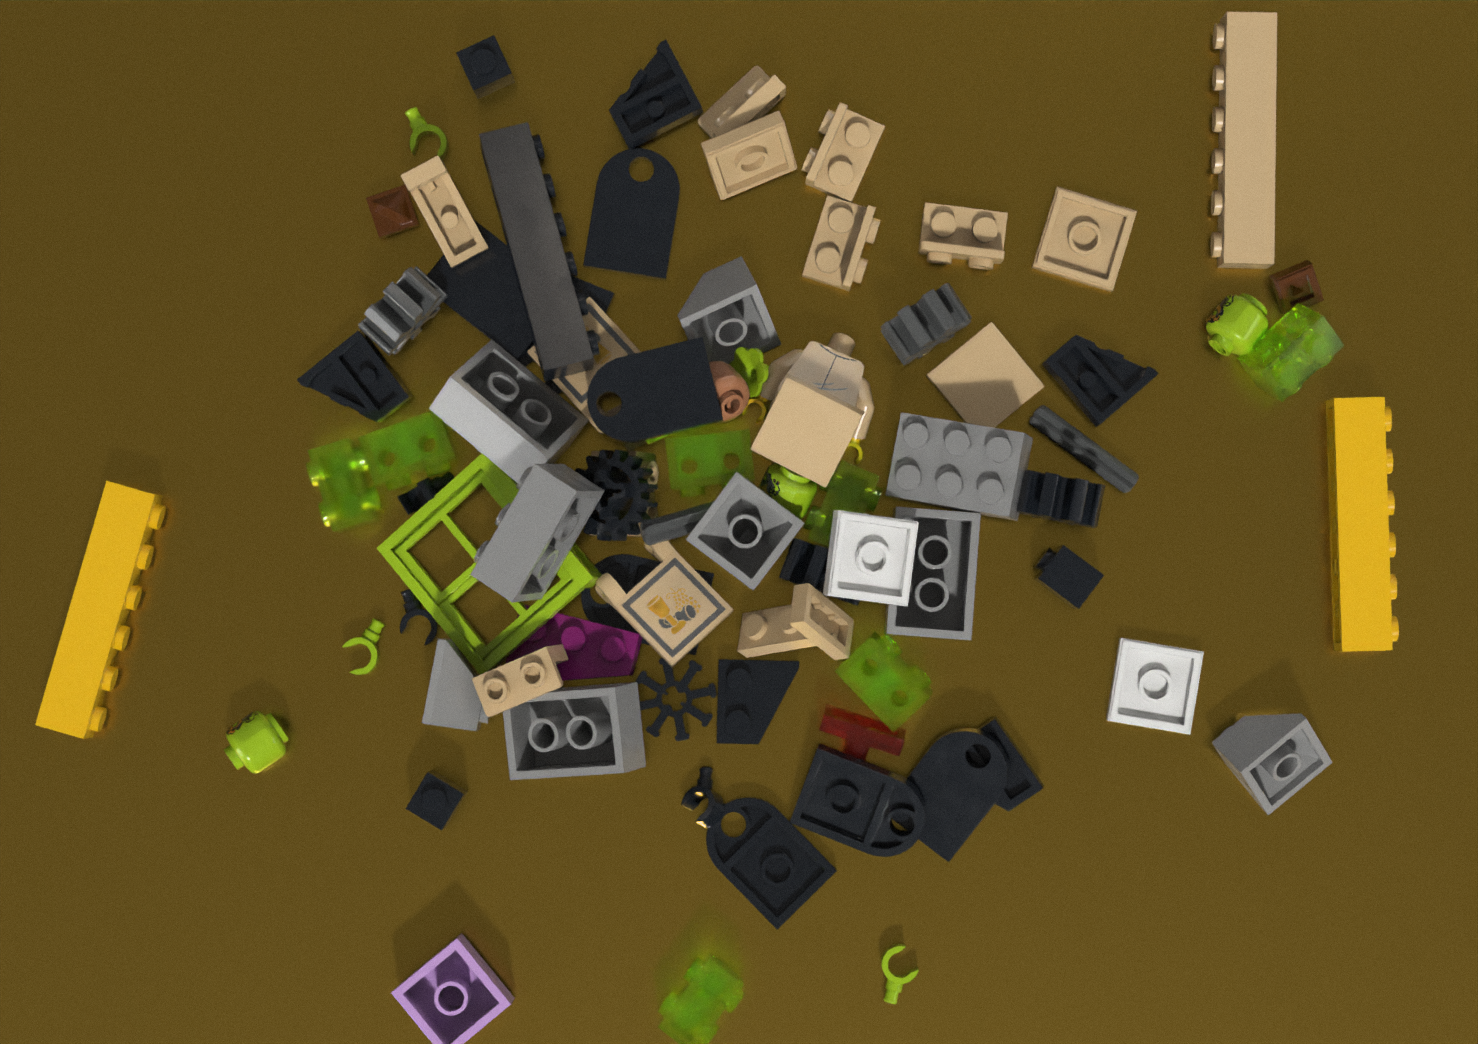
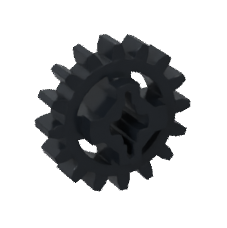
M603 449L600 450L599 457L589 455L586 457L587 469H575V472L605 490L584 527V533L597 535V540L626 541L627 534L639 535L641 533L638 525L639 522L650 523L652 521L646 511L647 508L657 507L658 503L650 499V493L658 490V485L648 484L647 479L652 475L653 471L649 468H640L643 461L641 457L629 456V451L615 449V451Z

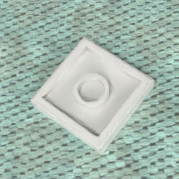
M834 510L823 595L908 606L919 522Z
M1119 638L1106 720L1190 735L1204 652Z

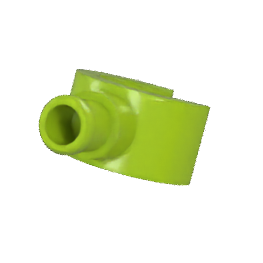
M417 107L407 110L405 115L408 117L409 125L413 131L409 141L410 150L413 155L417 151L419 140L424 135L434 134L440 138L441 145L437 156L443 160L449 150V142L444 132L435 125L427 124L425 118L421 117Z
M375 618L371 620L372 622L368 629L365 628L361 637L352 638L342 646L344 648L363 644L371 652L369 664L364 668L349 672L351 674H368L379 663L380 652L376 643L380 638L379 633L385 624Z
M894 944L888 947L881 957V968L887 977L885 986L887 991L883 1000L887 1003L897 1004L898 995L902 992L903 984L912 981L919 972L918 967L909 970L904 975H896L889 970V959L892 955L902 951L906 947L905 944Z

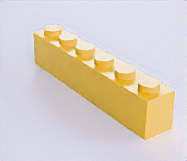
M1385 397L1333 398L1326 401L1334 651L1393 650V642H1397L1399 636V625L1397 617L1392 616L1391 600L1397 597L1396 575L1390 574V558L1395 557L1396 538L1394 532H1389V516L1394 514L1395 499L1393 491L1388 490L1387 474H1391L1393 471L1392 449L1386 448V432H1390L1392 427L1391 408L1389 406L1385 407Z
M106 481L35 723L36 726L82 739L92 738L94 732L101 731L107 709L102 707L106 691L111 692L118 677V667H114L118 650L124 651L130 635V627L125 626L130 610H136L142 594V587L137 586L141 570L149 568L153 557L154 547L149 545L153 529L159 530L164 519L166 507L161 505L163 496Z

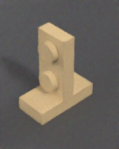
M439 156L400 175L408 191L411 192L451 268L489 249Z
M810 583L794 585L791 605L743 613L737 651L746 658L818 646L834 660L846 659L850 656L854 620Z

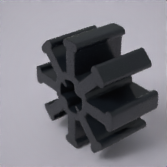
M1025 470L1017 512L1038 519L1054 520L1063 524H1076L1095 528L1098 526L1105 485L1090 483L1088 480L1079 478H1066L1054 473L1045 472L1044 474Z
M793 538L779 578L796 585L810 583L823 594L829 549ZM830 596L857 606L860 601Z
M660 658L659 663L663 665L666 683L662 685L648 676L646 670H643L636 679L638 684L643 683L657 692L656 698L639 701L640 712L641 710L659 707L661 710L654 723L649 725L646 731L654 737H658L661 733V726L667 717L671 716L674 717L677 730L675 740H687L690 737V733L686 731L683 714L685 712L691 714L702 722L703 727H706L711 721L713 714L711 712L705 713L693 705L692 699L705 696L715 698L717 695L716 687L711 682L708 687L690 690L688 685L696 672L702 670V665L691 660L689 662V669L682 680L679 681L675 680L673 667L663 658ZM671 686H676L678 693L685 692L687 696L686 703L682 701L680 704L683 708L679 710H673L671 704H664L663 694L668 695L669 692L666 689Z

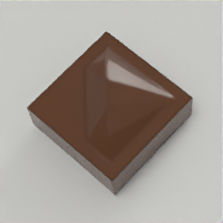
M406 185L366 198L380 239L420 226Z
M1308 260L1269 276L1280 311L1285 317L1324 301L1313 265Z

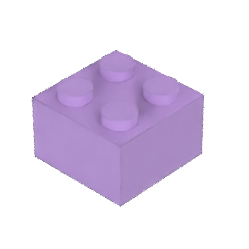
M462 933L391 992L432 1044H464L509 1007L515 999Z

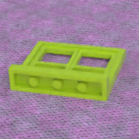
M482 453L442 488L433 499L428 501L377 547V550L480 675L495 669L585 588H592L596 584V580L602 576L580 547L574 543L557 572L561 580L547 591L542 599H538L528 609L522 602L512 603L507 600L520 616L488 645L482 640L453 604L479 581L470 575L477 563H473L442 591L409 551L410 548L442 521L474 559L478 548L449 513L481 485L485 487L502 509L507 504L513 502L519 491L517 489V482L511 479Z

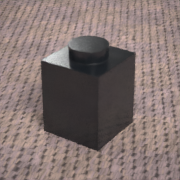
M494 35L456 52L477 99L515 83L512 72Z
M1064 545L1058 546L1055 551L1049 547L1034 566L1040 571L1034 580L1073 609H1079L1104 576Z
M431 770L427 772L405 809L438 829L443 830L450 823L468 791L438 772Z

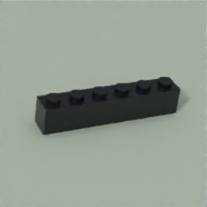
M528 122L479 134L482 157L544 382L592 370L594 365L593 356L600 354L594 330L586 331L582 316L588 315L583 290L575 292L571 277L578 275L572 251L564 252L560 239L567 236L561 212L553 213L550 199L556 197L550 173L542 174L539 160L545 159L540 135L532 136Z

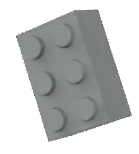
M490 340L449 377L429 407L445 424L454 429L516 482H518L523 472L528 467H533L534 464H554L567 451L588 422L585 416L493 340Z
M901 412L886 496L905 502L963 512L981 513V515L1018 521L1019 512H1017L1024 471L1028 468L1033 438L1023 432Z
M534 464L533 467H528L517 482V489L519 491L513 502L507 504L498 514L495 525L498 528L491 540L485 541L475 554L474 562L477 564L470 575L512 603L543 598L605 490L565 464Z
M907 507L893 508V518L918 521L919 524L908 606L886 604L884 634L971 640L981 513Z
M637 682L563 687L503 712L510 780L619 774L646 767Z

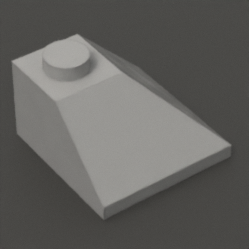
M742 256L704 273L677 315L688 340L703 337L709 362L722 361L730 364L734 361V353L739 347H747L748 349L758 348L764 353L781 345L759 288Z
M736 472L686 540L754 591L805 522L740 473Z
M448 638L438 639L422 723L478 731L480 730L481 723L488 724L490 719L484 712L472 678L478 676V674L455 643Z
M1301 713L1244 716L1233 726L1225 729L1212 742L1227 767L1267 815L1271 814L1333 763L1308 720Z

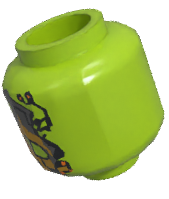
M1241 293L1239 296H1226L1205 323L1206 330L1211 337L1209 340L1211 347L1224 356H1229L1231 353L1245 356L1250 353L1269 328L1266 318L1268 313L1265 306L1256 298L1246 293Z
M773 463L767 468L758 488L799 519H802L816 495L817 483L778 463Z
M254 711L227 729L226 738L230 745L223 750L237 770L245 765L251 773L257 774L285 755L286 746L284 743L289 738L271 712L265 716L259 711Z

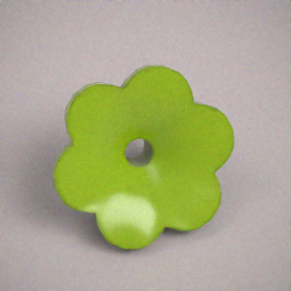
M739 347L734 353V361L729 365L747 382L750 397H757L761 394L762 384L768 379L769 366L763 363V353L760 349Z

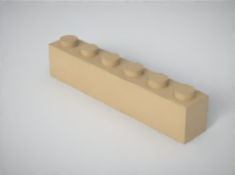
M1227 11L1220 19V24L1214 25L1213 48L1220 49V65H1214L1212 76L1213 90L1219 91V107H1214L1212 113V131L1219 132V149H1213L1211 159L1212 173L1218 174V190H1213L1211 195V214L1218 215V232H1212L1210 252L1211 257H1217V268L1268 269L1274 264L1277 12Z

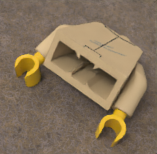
M834 333L827 346L816 341H810L804 350L794 349L776 359L768 368V379L762 384L761 394L756 398L749 399L748 405L742 414L745 415L752 403H757L761 406L762 413L756 420V423L764 421L769 413L768 400H772L771 408L787 375L790 373L865 411L848 446H853L857 449V455L854 459V465H857L863 457L859 443L860 440L866 438L874 412V402L870 383L862 377L865 365L861 361L850 357L855 347L854 340L846 334Z

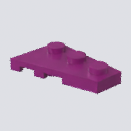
M557 613L507 657L506 663L544 647L563 644L569 660L556 665L562 681L633 676L643 637L639 633Z

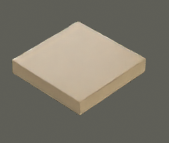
M780 111L701 143L720 200L734 196L797 169L785 122Z
M1057 187L1032 268L1112 292L1137 211Z
M992 322L926 375L964 423L993 428L1045 387Z
M789 373L750 450L826 488L865 411Z

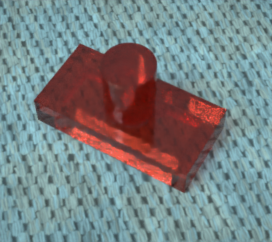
M827 703L819 727V731L846 739L842 752L866 761L870 747L900 757L905 742L906 729Z

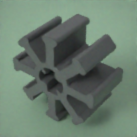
M417 266L414 269L410 267L404 271L396 284L392 281L383 290L385 295L381 300L369 306L364 313L367 317L358 324V327L386 354L390 356L393 353L395 355L402 350L409 338L413 340L423 330L421 326L424 322L433 318L441 309L439 305L447 298V294Z
M945 283L936 291L932 289L922 295V298L914 305H907L898 311V316L881 326V332L904 366L917 357L920 359L927 355L937 344L950 340L955 336V332L970 324L972 316L950 283Z

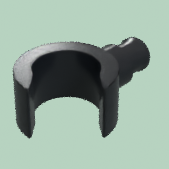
M446 472L444 475L436 476L433 479L428 477L416 483L417 487L397 496L406 513L408 515L413 514L433 499L442 488L454 479V476L451 472Z
M410 589L402 591L401 595L405 603L403 606L406 614L400 622V633H405L412 618L422 615L431 623V632L424 644L427 646L437 638L440 626L427 610L422 609L420 601L416 599V596Z
M701 767L696 786L684 795L681 805L693 811L699 806L701 801L708 798V807L699 816L696 823L709 828L720 821L724 813V801L719 794L713 791V769Z

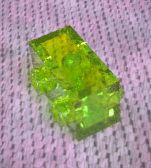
M1297 303L1264 334L1260 341L1252 347L1250 353L1243 356L1240 355L1237 360L1258 388L1283 402L1288 396L1299 391L1302 384L1319 368L1330 363L1334 355L1345 345L1323 315L1301 303Z
M432 411L358 437L374 485L378 487L386 485L388 491L411 484L410 476L426 471L427 477L452 469L449 462L458 459L447 425ZM429 439H434L435 447L433 450L426 452L424 448L425 443ZM394 453V463L386 466L385 459L387 455Z
M749 429L665 439L671 491L680 490V498L705 495V487L722 486L723 491L736 472L740 473L750 482H755ZM727 456H736L740 461L739 465L734 469L725 467L723 462ZM685 461H695L698 464L697 470L691 474L683 472L682 465Z
M346 438L308 450L311 461L306 463V468L313 487L319 486L323 502L318 503V507L325 527L331 526L333 532L341 533L379 521L376 511L382 510L383 507L376 486H368L364 471L370 469V464L363 445L356 447L354 440Z
M841 460L827 487L820 486L819 488L827 493L821 507L812 505L803 528L810 531L807 540L829 549L834 510L865 514L866 509L874 512L883 488L876 486L880 476Z
M874 631L850 654L849 658H846L839 664L835 672L894 732L931 697L933 690L929 685L932 681L917 665L914 664L910 668L899 656L903 652L902 649L890 636L884 634L881 637ZM867 659L874 660L878 667L871 666ZM896 690L904 691L907 697L899 696Z
M709 954L705 961H702L699 957L696 958L683 976L688 981L679 995L672 991L657 1010L662 1015L658 1028L679 1044H708L719 1029L715 1022L723 1011L726 1010L728 1013H731L745 995L740 990L744 985V979L712 954Z

